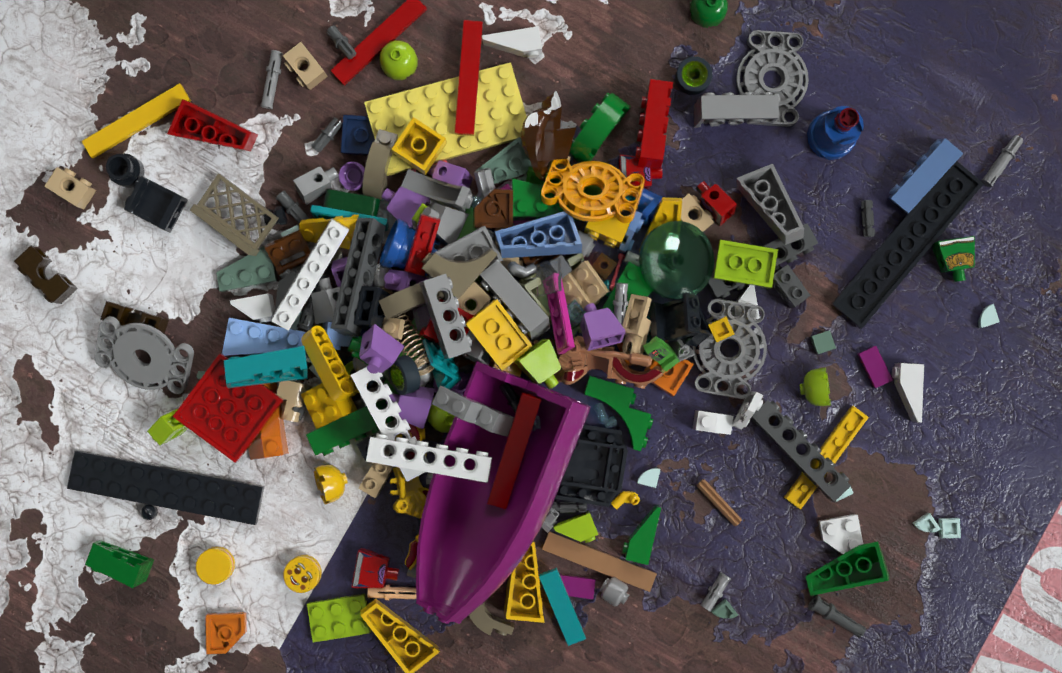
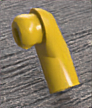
M622 491L611 502V505L617 510L623 503L637 505L640 498L635 492Z

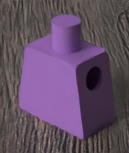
M441 160L438 161L437 165L433 164L427 172L435 180L470 188L473 177L465 168Z
M400 187L396 193L387 188L382 194V198L389 202L386 210L396 219L407 222L411 228H413L412 218L423 203L428 207L430 203L429 198L404 187Z
M389 269L384 277L385 289L398 292L410 287V281L418 284L431 278Z
M594 303L586 305L584 308L586 313L583 314L580 327L587 351L621 343L626 331L611 310L608 308L597 310Z
M374 324L362 336L359 357L368 364L367 370L370 373H383L393 365L403 350L404 345Z
M420 387L417 391L406 395L395 393L389 395L391 401H396L401 409V412L398 413L401 420L406 419L409 424L421 429L424 428L435 389Z

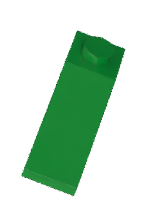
M655 505L629 536L627 543L624 542L622 554H624L625 560L645 565L649 564L661 512L660 506Z

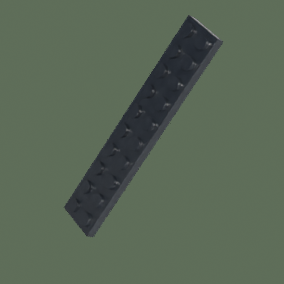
M956 161L919 203L905 215L831 305L859 329H862L984 183Z
M79 450L74 451L67 489L251 525H256L258 522L265 487Z

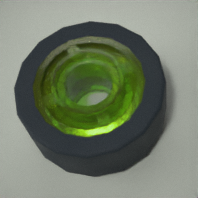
M698 56L684 59L679 64L675 74L677 87L688 95L703 93L712 80L710 64ZM689 73H696L698 79L690 78Z
M408 355L397 357L393 365L388 368L393 387L400 395L417 391L420 388L421 382L416 363Z

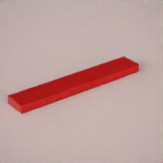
M407 0L354 48L356 52L355 57L352 59L345 57L330 71L345 86L381 53L382 48L387 43L394 41L427 10L425 5L420 0Z
M464 20L455 135L474 136L482 21Z
M526 393L521 394L487 501L489 505L503 509L507 508L541 403V398Z

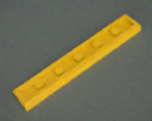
M179 83L82 140V143L90 157L94 159L177 110L182 99L191 102V99Z
M851 406L821 446L822 452L820 454L825 459L828 457L835 464L869 417L856 407ZM816 458L810 461V466L813 469H817L819 466ZM802 472L784 498L801 510L817 487Z

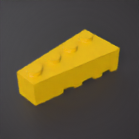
M534 541L522 561L508 577L503 613L506 619L545 623Z
M374 599L360 610V616L405 673L416 672L440 652L439 647L378 599Z

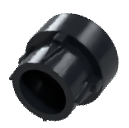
M125 153L108 157L106 171L109 174L110 180L125 188H132L141 176L144 177V166L136 157ZM128 166L127 172L123 174L124 168Z

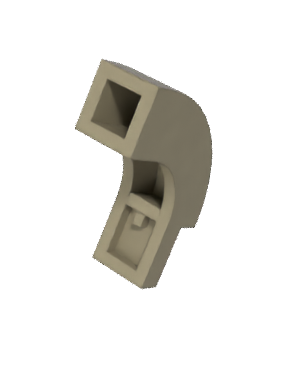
M381 129L378 130L376 139L372 142L365 166L363 195L375 197L382 201V194L387 187V171L393 153L392 147L398 139V134Z
M419 283L379 300L386 319L397 317L426 304ZM441 291L437 293L438 301L445 298L444 293Z
M485 602L469 615L472 622L488 635H491L493 628L496 629L497 633L505 636L507 634L512 635L514 630V623L492 615L486 608Z

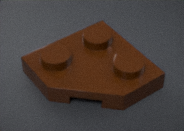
M493 189L473 209V228H481L484 225L487 229H506L512 227L513 190Z

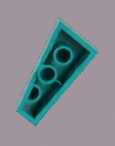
M305 346L252 354L246 357L235 356L224 360L227 388L307 379Z

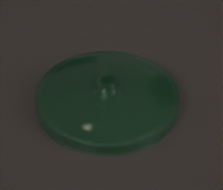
M671 221L654 228L642 243L639 254L640 271L646 284L662 297L680 299L683 298V293L686 292L695 295L707 285L713 272L714 253L707 236L693 224L683 221Z

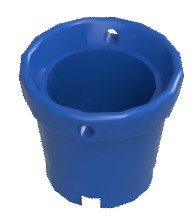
M839 106L816 116L810 123L807 132L808 144L812 151L821 158L828 160L840 159L849 154L856 145V141L864 128L863 119L859 112L858 123L846 132L836 129L834 119L843 109L849 108L848 106Z
M397 219L393 224L381 254L380 266L405 269L416 231L409 227L407 222ZM436 239L434 241L431 254L438 251L434 248L435 244L440 245V242Z

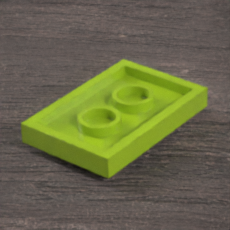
M719 240L713 279L772 288L778 249Z
M365 593L307 603L313 643L371 633V628L360 616V610L367 606Z

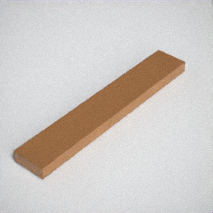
M551 531L548 532L542 547L544 551L610 577H616L620 581L648 592L651 591L657 575L653 571Z

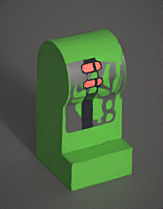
M657 336L643 346L646 353L657 361L666 372L680 362L673 348Z

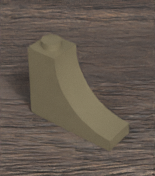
M490 247L477 258L455 261L447 259L436 252L433 254L428 253L421 261L424 263L422 269L433 278L443 274L450 277L453 284L452 293L459 299L498 254Z

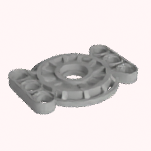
M753 31L747 38V45L752 50L742 59L737 70L736 84L739 95L743 93V87L745 92H751L753 95H760L764 92L778 95L779 118L774 123L754 125L791 127L799 119V113L794 107L803 99L809 82L806 65L800 55L796 53L803 45V38L798 33ZM759 36L761 44H753L751 37ZM777 37L780 40V45L773 46L770 43V38ZM789 39H797L799 42L798 47L790 46ZM749 57L751 60L747 66H743L745 60ZM775 71L780 75L781 83L778 87L769 88L765 85L763 77L766 72ZM744 72L743 82L740 83V73ZM799 91L802 92L800 98L796 101L795 97ZM785 113H792L794 121L787 122L784 118Z
M713 299L708 305V311L712 317L708 318L706 322L710 324L713 322V319L718 320L727 316L735 335L724 340H735L739 345V351L733 357L724 356L720 351V345L724 340L716 343L713 334L699 344V349L693 346L694 360L702 374L696 377L695 386L701 392L745 399L751 393V386L747 380L759 372L766 358L767 344L765 335L757 324L764 319V310L759 305ZM715 302L722 305V311L719 313H715L711 309V305ZM733 306L741 307L742 313L739 316L731 314L730 310ZM759 309L762 314L759 319H752L750 316L751 310ZM758 331L762 336L763 343H759L756 335ZM764 348L762 360L758 359L760 355V349ZM697 354H700L701 361L703 362L702 365L698 361ZM756 364H759L756 370L750 374V371L754 368V366ZM700 378H707L709 385L702 388L699 386L698 380ZM720 381L728 383L729 387L726 391L718 389L717 384ZM743 384L747 386L748 391L746 394L741 395L737 392L736 388Z
M109 316L99 325L94 358L98 366L107 368L111 365L120 378L137 388L155 390L167 385L172 393L181 394L188 385L194 350L186 343H182L175 348L165 334L150 325L129 323L121 326L116 318ZM106 323L112 324L114 330L108 329ZM103 339H108L112 346L106 345ZM139 349L146 351L151 357V362L144 363L139 360L135 351ZM179 350H185L188 357L182 356ZM101 354L106 355L109 362L104 361ZM176 365L182 366L185 372L178 371ZM173 381H178L182 388L176 387Z

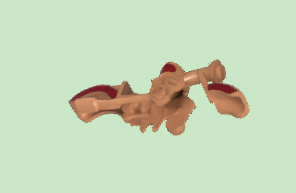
M576 336L573 338L575 347L559 357L558 361L562 369L556 372L554 376L558 382L571 385L586 375L589 370L599 369L607 374V378L615 379L616 383L626 384V382L633 383L635 387L645 389L649 383L659 379L665 373V370L660 366H655L647 371H636L630 368L624 359L629 360L631 364L649 367L652 363L651 356L634 352L632 354L614 351L615 347H602L587 351L584 338ZM535 340L533 343L530 341L532 345L539 342L538 340Z

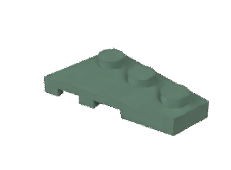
M518 137L477 170L490 168L494 184L527 173L529 166L532 167L524 151L522 139Z
M265 246L260 248L257 256L247 255L216 273L220 292L278 281L275 266L265 250Z

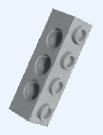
M443 274L419 282L444 359H450L470 352L472 342L470 336L465 333V320L459 314V302L457 297L453 296L451 290L453 289V284L450 277ZM439 291L443 292L445 295V299L443 302H440L437 299V293ZM446 310L451 314L449 321H445L443 318V313ZM451 330L457 332V338L454 341L449 336Z

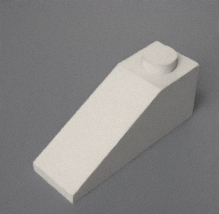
M538 26L482 35L483 45L528 58H536L542 54Z
M895 363V367L892 369V378H894V384L911 422L922 423L924 364Z

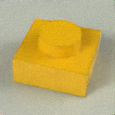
M727 316L708 324L716 343L735 335Z

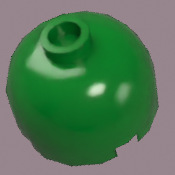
M692 0L690 3L692 20L703 28L719 25L724 20L728 11L727 0Z

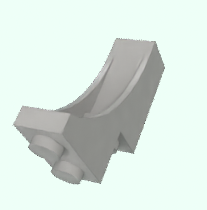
M408 169L401 187L429 198L431 202L443 206L447 205L462 212L470 209L474 200L468 187L438 181Z
M443 386L439 387L432 402L433 405L464 421L474 423L492 433L506 437L509 435L514 417L505 412L476 402Z

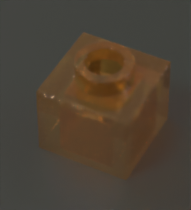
M601 253L592 267L598 276L606 280L617 263L604 253ZM602 262L607 263L608 267L606 269L601 268Z

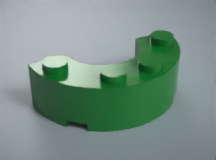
M607 93L601 101L602 104L597 103L591 111L593 115L589 120L586 118L579 127L582 129L576 139L573 138L568 155L579 163L591 161L610 132L630 110L631 106L614 93Z

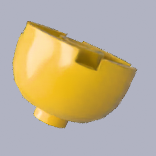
M327 464L314 467L317 489L324 494L320 496L323 503L326 505L337 501L345 491V484H348L346 474L341 473L334 465Z

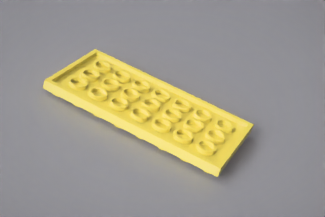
M511 62L479 71L474 136L455 135L459 86L458 76L364 102L374 138L376 139L378 130L381 129L398 134L399 139L414 117L446 138L447 144L434 163L439 160L443 161L509 143L518 137L521 138L523 122L527 116ZM392 153L387 176L404 172L408 169H415Z

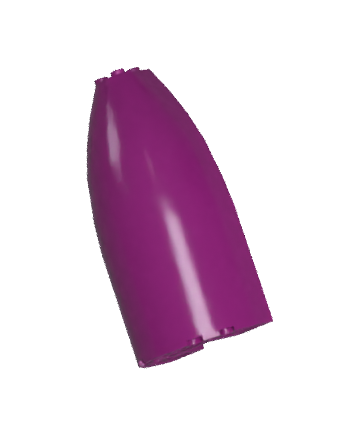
M478 361L463 396L514 417L515 412L510 405H507L508 400L499 387L504 382L511 384L517 395L521 396L522 393L536 396L541 398V403L506 509L489 505L487 501L508 437L492 433L456 416L453 420L444 445L448 446V450L456 451V447L469 449L468 453L475 455L476 451L487 452L488 457H492L488 482L433 473L421 518L417 545L416 604L423 607V611L428 614L434 615L436 613L438 620L449 624V622L460 624L462 620L481 606L506 581L522 561L554 502L591 408L566 395ZM447 455L445 457V464L449 467L454 466L455 458L452 455ZM468 458L465 461L466 469L473 470L475 468V461Z

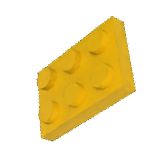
M497 299L465 323L501 371L533 347Z

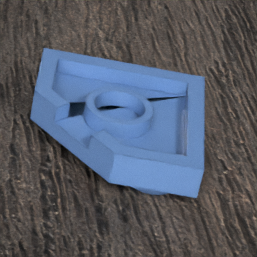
M636 211L635 217L630 222L623 241L618 248V252L625 254L626 250H631L635 241L632 240L634 233L640 231L644 221L641 219L642 213Z

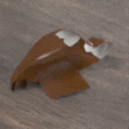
M557 91L542 101V108L528 114L523 122L521 131L522 145L526 156L530 160L536 176L544 182L546 180L544 176L549 172L547 169L548 163L551 160L568 158L576 127L560 129L562 106Z

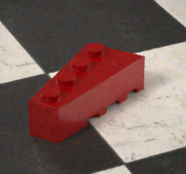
M650 79L646 97L642 96L641 108H644V112L640 113L639 125H642V130H638L637 135L640 147H636L635 152L638 166L661 169L666 143V135L664 133L666 134L668 126V113L671 104V98L669 97L673 89V82Z
M182 99L167 133L175 137L251 152L258 137V134Z

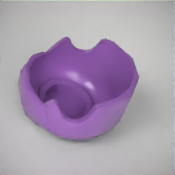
M347 162L339 171V182L347 190H359L363 187L365 167L357 162Z

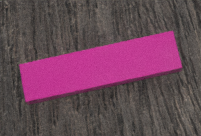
M555 273L545 280L544 283L558 354H564L574 348L575 345L561 274Z

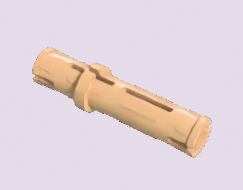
M386 585L383 588H368L367 597L385 598V600L416 599V594L399 593H416V587H390V585Z

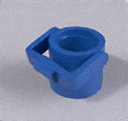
M644 188L636 211L642 213L643 225L647 227L655 215L662 196Z

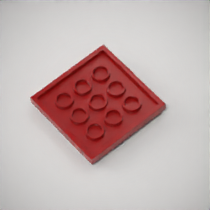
M220 353L173 417L226 457L237 463L284 399L264 384L227 388L224 360H228V358Z

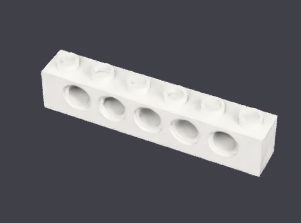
M332 218L330 219L273 314L272 322L289 331L349 231L347 227Z
M367 367L352 374L351 377L381 434L388 435V439L394 441L396 435L404 434L406 439H408V443L416 444V437L411 438L408 430L411 428L407 420H401L398 414L401 412L396 401L392 402L389 397L392 392L388 384L383 385L380 380L383 376L382 373H370ZM371 380L378 383V389L375 392L367 390L366 385ZM380 398H384L388 402L387 407L382 410L376 407V401ZM389 416H394L397 419V423L393 427H388L385 424V420ZM389 444L388 447L392 455H394L395 448ZM408 448L405 451V453L408 451H412L415 453V451L412 448ZM399 467L407 482L424 473V471Z
M376 434V437H370L366 461L488 482L492 457H488L487 452L476 451L475 455L468 453L469 449L456 447V451L448 450L446 445L436 444L435 448L429 447L428 442L416 440V444L408 443L406 438L396 437V441L389 440L388 435ZM389 444L395 448V453L392 456H388L385 453V448ZM408 448H412L415 451V457L412 460L407 459L405 456V451ZM429 451L435 455L433 463H428L425 460V454ZM447 455H452L455 458L454 466L449 467L445 464V457ZM468 458L473 459L476 463L473 470H468L465 467V461Z

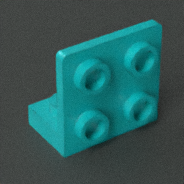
M425 338L422 342L429 362L434 367L432 373L438 389L440 386L451 389L461 380L458 373L459 368L453 360L454 357L444 359L441 347L435 341L431 342Z

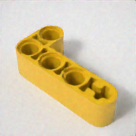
M321 326L312 327L301 337V342L305 346V350L329 396L337 402L355 396L359 393V390L351 375H348L326 331Z

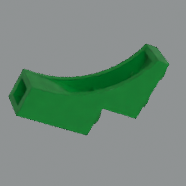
M589 376L584 395L599 399L612 407L620 415L628 428L632 449L641 451L642 448L646 447L648 437H645L647 429H651L653 419L649 413L629 408L630 404L633 405L635 402L636 394L634 389Z

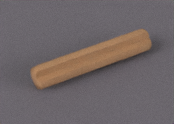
M702 479L699 481L697 487L732 525H739L742 519L706 480Z

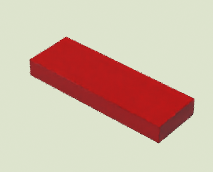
M420 214L404 269L405 272L425 275V270L422 269L424 263L421 261L428 253L431 254L441 221L439 218Z

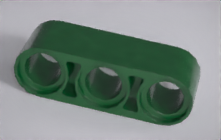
M327 189L323 207L377 217L380 199Z

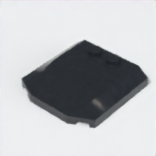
M591 425L583 426L555 499L610 507L612 500L622 489L628 452L621 430Z

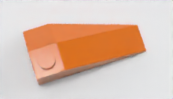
M278 382L264 384L277 394ZM281 404L249 446L250 460L289 453L284 419L280 418Z

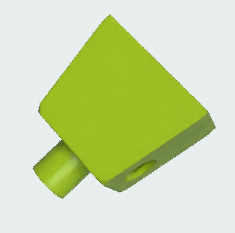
M549 339L540 340L514 361L533 383L541 384L545 382L548 389L555 387L559 383L554 374L561 369V366Z

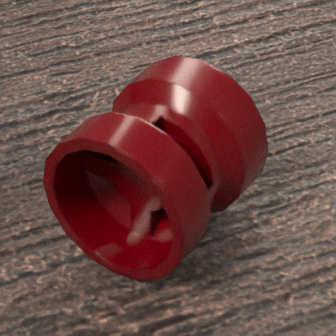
M853 108L843 109L834 119L836 129L841 132L849 131L858 123L859 114Z

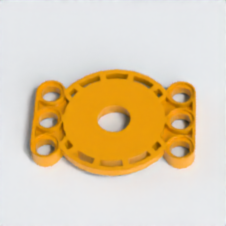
M557 159L552 161L541 190V200L546 205H554L558 202L567 214L582 221L599 222L616 216L620 222L630 223L635 217L644 189V177L634 173L626 178L619 169L604 162L585 161L571 166L568 159ZM564 164L566 167L558 169L556 165ZM553 178H557L560 180V182L552 183L550 180ZM638 181L641 184L639 186H633L631 185V182ZM589 185H596L601 188L602 193L592 196L584 193L583 190ZM553 193L555 196L553 198H547L545 197V194ZM632 195L636 199L629 201L625 197ZM627 210L631 214L629 216H623L620 212Z

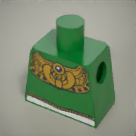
M970 236L935 242L932 248L940 271L942 273L952 271L954 282L965 281L964 269L975 266V237Z

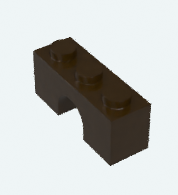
M29 246L14 261L19 266L17 269L31 279L30 283L36 289H40L44 293V298L50 303L62 304L78 289L64 274L56 273L51 279H47L45 269L52 261L39 247Z
M106 301L100 319L104 320L106 317L111 316L116 318L121 326L129 323H142L158 329L163 334H165L169 319Z

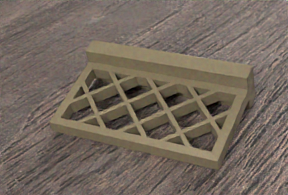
M219 173L197 205L193 204L190 209L191 212L238 248L252 256H257L260 251L258 248L279 219ZM222 180L225 183L226 191L218 193L217 185ZM232 193L240 194V203L232 204ZM227 195L228 205L220 206L219 196ZM214 197L216 207L209 208L205 203L209 198ZM246 204H253L255 206V214L247 215ZM242 206L243 216L234 217L233 207ZM229 208L230 218L223 219L220 209ZM261 215H268L272 218L267 225H261ZM256 217L257 227L249 228L248 218ZM243 219L245 229H236L235 220ZM258 230L259 238L256 242L251 240L250 231Z

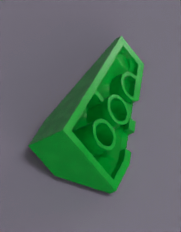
M878 541L858 545L806 576L810 596L889 581L890 579Z

